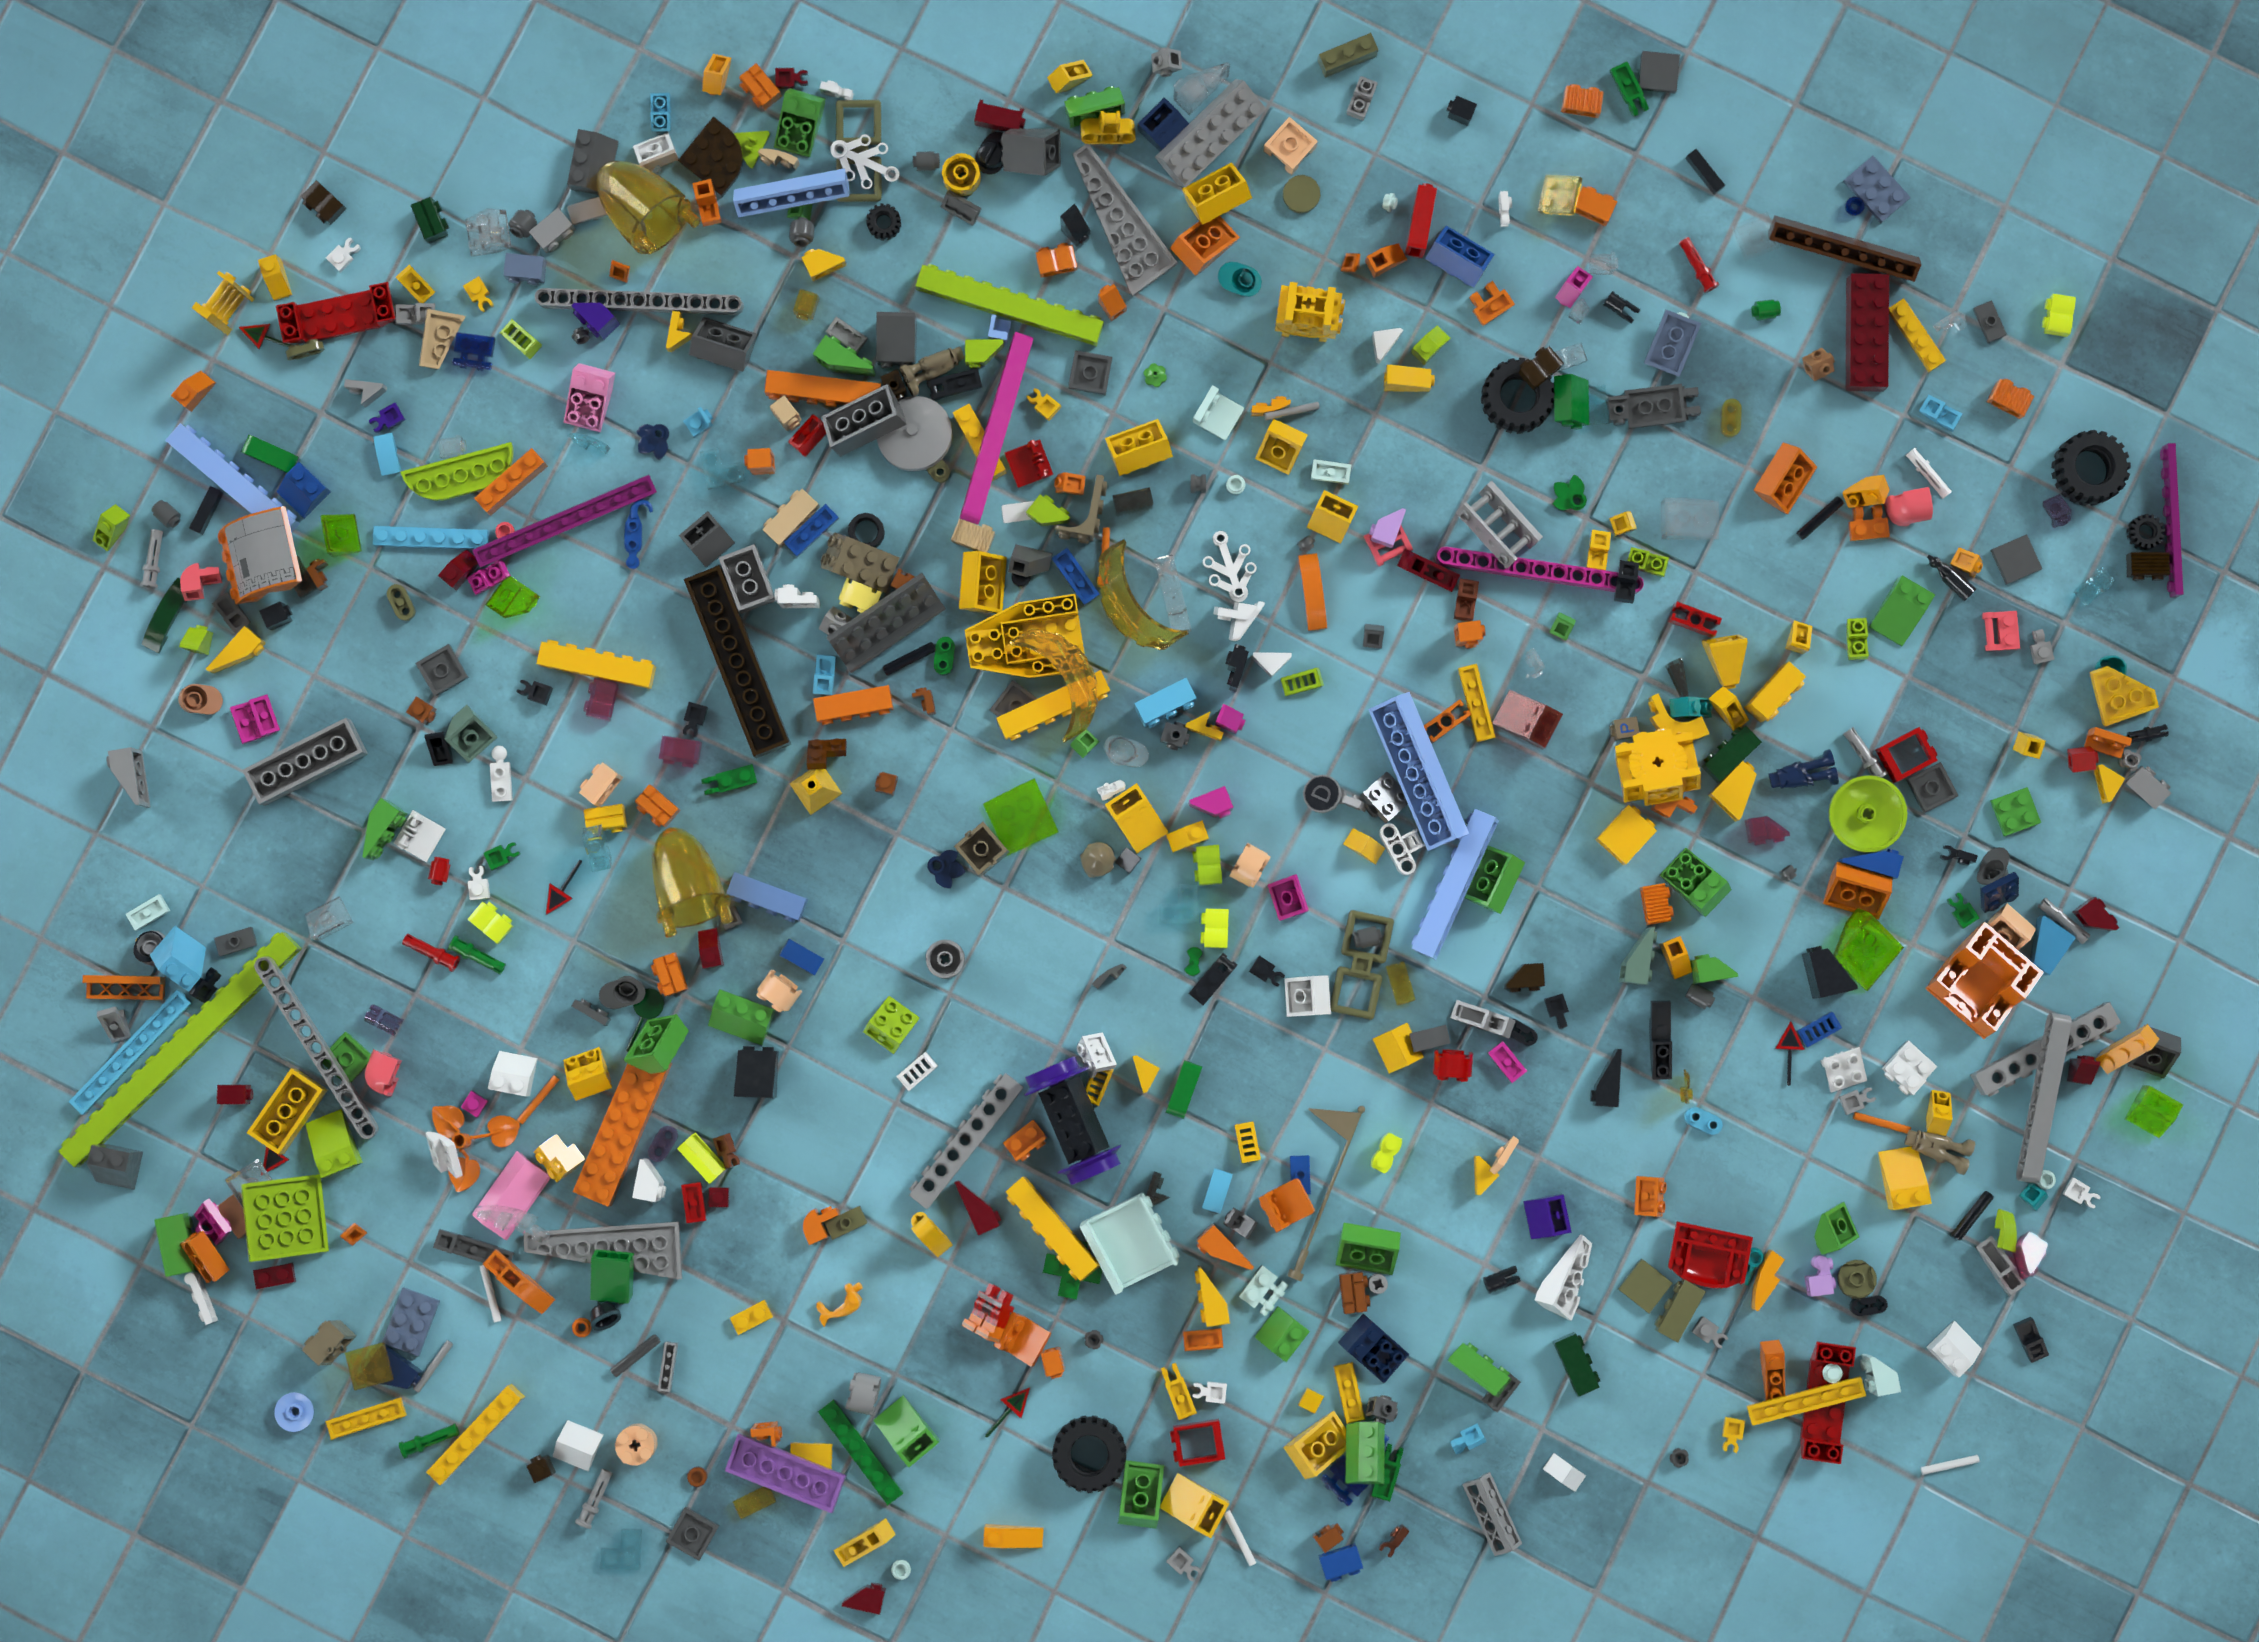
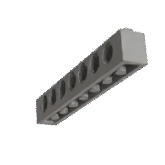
M2110 1002L2102 1003L2072 1020L2066 1052L2071 1049L2073 1052L2083 1047L2084 1042L2088 1040L2093 1042L2100 1038L2099 1034L2105 1031L2110 1033L2117 1029L2116 1025L2120 1024L2121 1021ZM2096 1018L2100 1020L2099 1028H2095L2093 1024ZM2079 1027L2084 1031L2081 1038L2076 1033ZM2043 1036L1970 1074L1980 1094L1988 1095L1989 1097L1999 1092V1088L2003 1086L2007 1088L2015 1084L2017 1078L2022 1077L2024 1079L2032 1075V1070L2036 1069L2038 1065ZM2029 1054L2033 1057V1062L2030 1065L2026 1062V1057ZM2012 1063L2016 1066L2014 1074L2009 1071V1066ZM1995 1072L2000 1077L1997 1083L1992 1080V1075Z
M1007 1073L1004 1076L1000 1074L993 1082L996 1085L993 1090L990 1091L988 1089L981 1097L984 1100L981 1105L978 1106L976 1104L970 1111L972 1115L970 1119L962 1121L957 1128L960 1130L956 1136L951 1135L945 1143L947 1148L944 1151L940 1150L933 1158L936 1162L932 1167L928 1165L921 1173L924 1176L921 1181L918 1182L916 1180L909 1188L912 1191L909 1196L924 1208L929 1209L1024 1087ZM998 1089H1004L1007 1092L1004 1100H999L996 1097ZM992 1104L995 1111L992 1115H987L984 1112L985 1105ZM975 1119H979L983 1123V1127L980 1130H975L972 1127V1122ZM963 1134L970 1136L971 1142L969 1145L961 1144L960 1137ZM952 1149L956 1150L959 1154L958 1159L955 1161L948 1158V1152ZM938 1165L946 1167L947 1172L944 1176L936 1173ZM926 1180L933 1181L934 1189L932 1191H927L924 1188Z

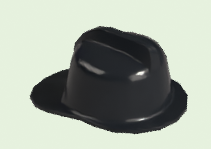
M1002 132L989 134L976 153L975 160L982 173L988 175L995 174L1003 168L1001 161L1003 155V146L1001 144Z
M597 1302V1306L590 1312L592 1329L601 1331L614 1326L621 1319L620 1311L610 1302Z

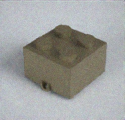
M984 822L980 823L972 831L969 830L965 837L954 846L980 877L1010 853Z
M341 1320L324 1321L318 1327L319 1331L316 1335L310 1336L304 1344L306 1346L302 1351L318 1366L331 1365L341 1353L346 1352V1347L353 1341L356 1335Z

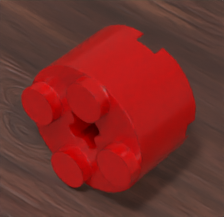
M1442 1049V1053H1439L1438 1050L1434 1051L1433 1074L1436 1075L1438 1080H1449V1077L1457 1078L1456 1081L1467 1082L1468 1078L1472 1077V1052H1469V1055H1464L1462 1050Z

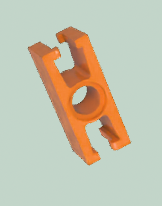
M1461 699L1424 725L1426 731L1428 730L1427 728L1434 724L1441 730L1434 738L1432 735L1429 736L1431 744L1471 715L1469 710H1465L1463 712L1464 716L1459 719H1455L1451 714V711L1457 706H1464ZM1448 717L1451 721L1450 726H1443L1441 718Z
M204 1231L194 1232L180 1243L206 1283L217 1281L230 1270Z

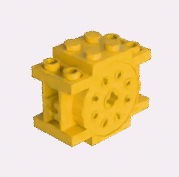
M1290 282L1289 286L1281 285L1275 331L1282 332L1281 336L1289 337L1290 334L1299 337L1319 338L1320 342H1327V338L1335 339L1336 334H1340L1343 318H1339V316L1343 315L1345 299H1342V293L1336 292V288L1328 287V290L1324 291L1321 288L1315 289L1309 286L1297 287V282Z
M1660 728L1655 732H1639L1633 735V743L1623 742L1615 746V761L1619 772L1624 803L1642 799L1645 806L1682 800L1683 792L1701 789V773L1693 745L1692 732H1679L1672 736L1671 729Z

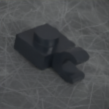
M1949 845L1943 846V849L1949 851V855L1940 856L1942 860L1957 859V863L1969 866V863H1976L1978 855L1954 849Z
M209 968L205 980L200 978L189 991V994L203 1003L209 1001L218 989L214 984L220 979L221 974L214 968Z
M1563 993L1544 999L1549 1017H1556L1558 1028L1567 1027L1564 1013L1569 1012Z

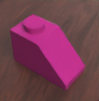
M1577 266L1555 298L1562 305L1571 308L1593 276Z
M1223 704L1215 726L1236 734L1237 730L1242 731L1246 720L1242 719L1244 714Z

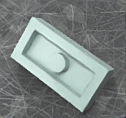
M1314 459L1311 479L1349 484L1351 464Z
M158 894L126 913V916L134 930L138 931L170 912V909L162 895Z

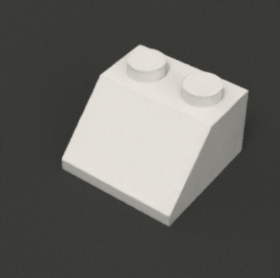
M1328 976L1284 978L1287 1017L1331 1014Z
M499 1051L491 1071L488 1089L530 1096L538 1058Z
M640 1159L632 1198L652 1202L661 1201V1198H664L666 1193L664 1180L650 1159Z
M1955 1321L1946 1327L1926 1347L1953 1376L1958 1378L1973 1365L1982 1350Z

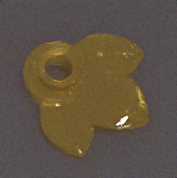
M1684 1069L1685 1087H1680L1681 1102L1689 1104L1690 1100H1693V1090L1689 1088L1690 1075Z

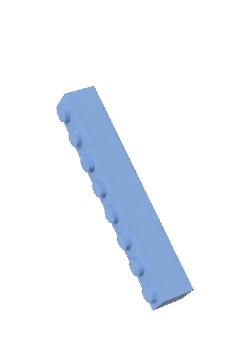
M180 423L165 440L251 514L283 505L275 497L271 500L267 496L269 492L262 486L256 487L253 484L254 479L248 474L242 475L238 472L240 468L235 463L225 461V455L221 451L211 449L209 447L211 443L203 436L198 438L195 435L197 431L190 425L185 427ZM288 509L287 515L292 533L300 523L295 520L297 516Z
M1477 809L1469 814L1467 818L1469 834L1460 837L1458 847H1455L1452 851L1451 863L1445 867L1442 883H1438L1435 889L1437 894L1434 900H1431L1428 904L1427 910L1429 911L1427 916L1422 918L1419 925L1421 929L1412 940L1411 945H1413L1412 949L1415 952L1434 960L1437 959L1499 822L1496 817Z

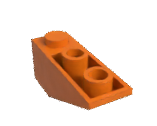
M1779 1340L1760 1342V1360L1766 1401L1785 1396V1353Z

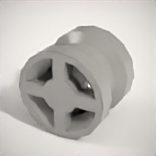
M1373 1274L1368 1279V1287L1373 1293L1381 1294L1386 1291L1388 1282L1383 1275Z

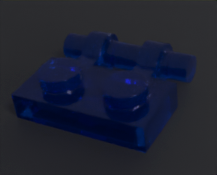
M456 332L454 352L461 353V357L453 358V365L465 369L467 367L477 368L480 371L484 369L491 370L492 363L485 362V356L493 357L495 338ZM468 354L478 355L477 361L468 360Z
M1344 1455L1329 1468L1334 1473L1331 1478L1326 1473L1320 1478L1325 1483L1324 1486L1328 1490L1331 1489L1338 1496L1337 1499L1340 1502H1344L1347 1506L1353 1502L1348 1496L1351 1492L1358 1497L1370 1485L1345 1484L1346 1457ZM1339 1479L1347 1486L1344 1490L1336 1484Z

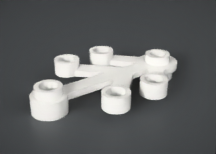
M862 135L859 139L848 143L843 140L833 142L830 148L832 156L840 159L846 174L847 172L853 173V178L848 179V181H853L856 175L850 169L847 158L855 161L862 180L861 186L864 189H870L873 185L872 180L868 177L865 166L884 174L887 181L894 182L899 178V170L896 167L890 166L887 168L868 159L877 154H886L888 152L887 144L879 143L877 147L857 154L851 151V149L861 145L868 146L871 143V138L868 135ZM863 137L869 139L867 144L862 143ZM880 145H885V152L879 151ZM838 146L843 147V153L839 154L837 152ZM889 171H895L896 175L894 178L889 177ZM865 180L870 181L869 187L864 186L863 182Z
M1218 531L1213 536V543L1220 548L1225 566L1215 562L1211 556L1203 559V566L1229 577L1231 584L1220 580L1217 574L1209 577V584L1229 592V596L1233 601L1242 602L1248 596L1246 585L1252 574L1256 572L1257 567L1252 562L1247 563L1245 566L1246 572L1240 582L1237 573L1246 556L1250 554L1251 549L1246 544L1241 545L1239 554L1233 564L1227 547L1228 535L1223 531ZM1219 535H1222L1224 537V541L1219 542L1217 540V537ZM1243 547H1246L1248 549V553L1243 554L1241 552V549ZM1207 559L1212 561L1210 566L1205 564ZM1249 565H1252L1254 567V571H1248L1247 567ZM1216 577L1218 582L1216 584L1212 583L1211 578ZM1237 589L1242 590V595H1236L1235 591Z

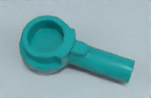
M1751 1248L1744 1285L1749 1286L1754 1269L1764 1261V1254L1758 1248Z

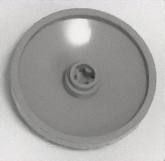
M922 396L902 398L898 402L903 410L907 425L878 438L877 443L880 451L887 461L899 469L922 471L931 468L944 458L951 446L953 429L950 418L943 407L932 399Z

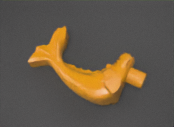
M860 1282L855 1285L851 1283L845 1284L846 1300L834 1312L829 1311L822 1302H817V1310L821 1313L819 1320L823 1327L826 1326L828 1319L850 1315L861 1306L862 1297L858 1294V1291L863 1289Z

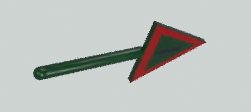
M270 324L238 327L259 350L264 339L286 347L291 346L289 343H283V341L266 336Z
M1030 1387L1000 1399L1009 1408L985 1434V1437H989L1011 1411L1022 1418Z

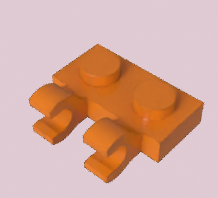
M1493 281L1485 286L1487 292L1492 296L1490 299L1484 302L1477 291L1469 297L1476 306L1473 309V313L1482 326L1515 305L1505 289L1499 291Z
M1882 505L1871 507L1873 517L1871 520H1863V507L1852 509L1854 521L1848 522L1850 541L1890 537L1888 518H1882Z

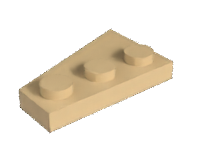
M427 309L419 366L433 369L440 368L466 316Z

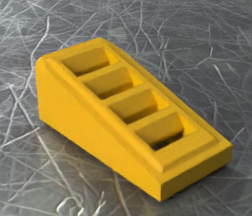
M1114 1069L1102 1071L1107 1073V1076L1097 1072L1095 1077L1104 1080V1083L1089 1077L1085 1087L1086 1092L1090 1091L1099 1095L1096 1098L1087 1094L1092 1104L1100 1105ZM1091 1084L1102 1088L1101 1091L1090 1087Z
M1254 1121L1236 1124L1235 1131L1241 1163L1261 1160ZM1251 1128V1132L1240 1133L1241 1129ZM1251 1135H1252V1138H1253V1139L1245 1140V1141H1242V1140H1241V1137H1246V1136H1251ZM1254 1143V1147L1243 1149V1145ZM1255 1151V1155L1244 1156L1246 1152Z

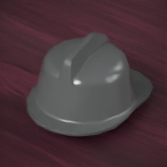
M1994 848L1983 857L1977 874V881L1980 884L1988 885L2009 874L2007 869L2009 853L2005 848Z
M623 976L618 980L606 983L599 992L601 1004L610 1009L640 1003L645 996L643 984L632 976Z

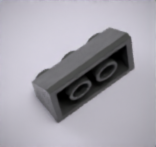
M578 129L567 182L569 188L574 191L608 197L619 141L597 132Z
M703 317L692 335L689 355L743 372L750 360L757 339V333Z

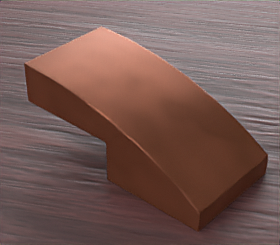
M1460 578L1454 619L1473 621L1479 581Z

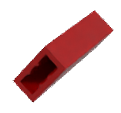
M1423 183L1418 185L1404 253L1407 256L1423 259L1437 192V188L1433 187L1432 184Z

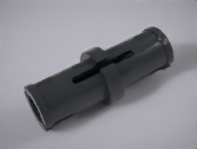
M2163 724L2161 726L2144 727L2143 730L2127 732V737L2135 736L2131 741V744L2140 741L2149 742L2154 738L2167 737L2169 732H2160L2168 729L2167 725Z

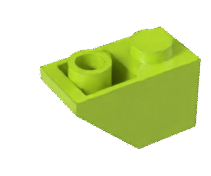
M1039 494L1026 511V515L1041 527L1066 524L1070 521L1068 516L1070 513L1061 506L1060 508L1056 507L1053 504L1054 500L1047 495L1043 497Z
M116 504L100 514L92 540L106 551H109L125 531L130 515Z

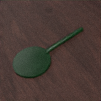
M645 989L644 999L640 1003L633 1005L635 1012L641 1018L628 1044L627 1052L633 1045L643 1020L656 1018L663 1011L664 999L655 989Z

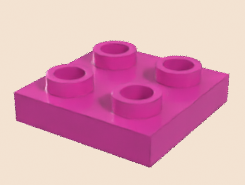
M210 1199L204 1201L194 1213V1216L199 1221L195 1232L204 1231L216 1246L223 1242L232 1230L230 1222L222 1217L218 1206L211 1202ZM202 1225L209 1227L210 1231L203 1230Z

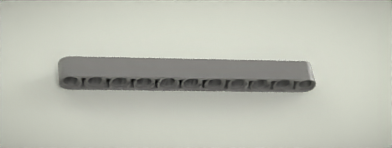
M542 288L535 293V300L541 307L552 309H573L571 305L579 303L578 300L583 295L587 296L585 303H597L599 297L605 296L606 302L603 305L609 311L665 313L677 311L693 314L738 315L744 309L743 302L736 295ZM548 294L549 300L542 303L540 300L542 295ZM568 295L567 302L560 303V297ZM619 297H625V302L622 305H617L616 300ZM637 298H644V303L641 306L635 305ZM657 298H662L663 304L659 307L654 306V301ZM681 299V306L673 307L674 300ZM694 300H701V305L698 308L692 307ZM719 300L720 306L716 309L711 308L712 301ZM738 301L739 306L736 309H730V303Z
M268 956L258 958L254 965L256 972L356 1131L364 1139L374 1137L378 1132V1124L276 962ZM263 960H266L269 963V969L267 971L261 968V962ZM273 977L279 979L280 984L278 987H274L271 984ZM283 993H287L290 996L288 1004L281 1000ZM294 1009L298 1010L301 1014L298 1020L292 1017ZM304 1026L310 1028L311 1034L309 1036L303 1035L302 1028ZM314 1042L321 1045L319 1053L314 1052L312 1049ZM324 1059L331 1061L332 1066L330 1069L323 1067ZM335 1075L341 1077V1085L334 1084L333 1077ZM344 1092H350L352 1094V1100L350 1102L344 1100ZM355 1108L362 1110L363 1115L361 1118L354 1116ZM366 1124L372 1126V1134H366L364 1132V1126Z

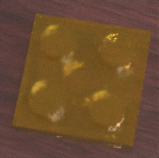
M1545 175L1537 211L1544 214L1574 215L1582 178L1580 176Z
M384 1342L345 1352L354 1391L394 1380Z

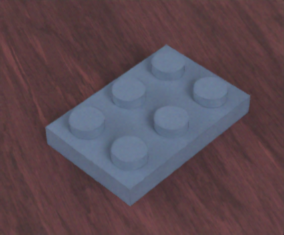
M1871 156L1843 181L1880 223L1911 198L1874 156Z
M1665 309L1644 363L1680 377L1702 323Z
M403 1287L382 1343L420 1356L440 1300Z

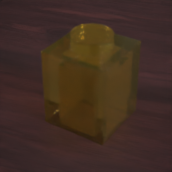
M799 290L793 312L797 315L798 319L804 321L808 319L813 320L820 300L819 295L806 290Z

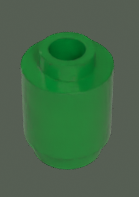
M1774 299L1756 301L1754 306L1751 307L1752 316L1757 321L1774 319L1776 316L1781 315L1780 302Z

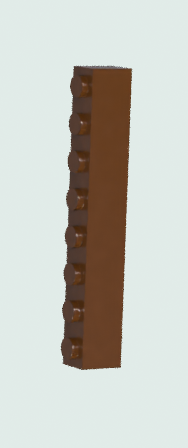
M1775 215L1768 231L1769 240L1915 282L1922 265L1919 257Z

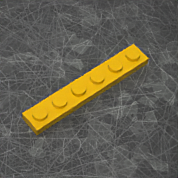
M1858 1376L1747 1405L1746 1407L1751 1424L1754 1426L1865 1397L1866 1392L1862 1378Z

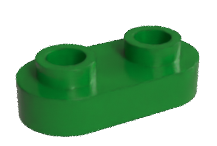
M942 637L936 643L934 669L940 675H947L953 669L955 643L949 637ZM948 643L949 648L943 649L942 644ZM941 662L947 663L945 668H940L939 665Z

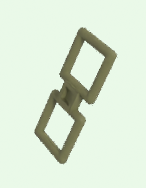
M838 100L836 102V141L843 140L848 143L859 139L844 138L843 108H874V137H870L871 143L869 145L881 143L880 100ZM863 137L862 143L867 144L869 139ZM861 145L851 149V151L858 154L869 150V145ZM872 156L868 158L882 165L881 157ZM847 158L849 164H855L854 160ZM836 159V170L843 169L840 159ZM874 170V194H849V197L838 198L837 201H880L882 199V173Z
M1355 910L1349 912L1341 953L1353 957L1351 968L1342 966L1337 968L1330 1001L1332 1012L1369 1020L1374 1018L1382 976L1370 973L1372 962H1386L1394 925L1392 918ZM1355 919L1386 925L1380 955L1350 949ZM1344 975L1374 981L1368 1011L1338 1005Z

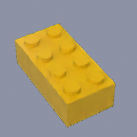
M291 1068L247 1131V1134L278 1155L285 1154L328 1089L297 1068Z

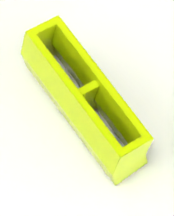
M696 1133L690 1135L677 1148L709 1184L726 1170L723 1162Z

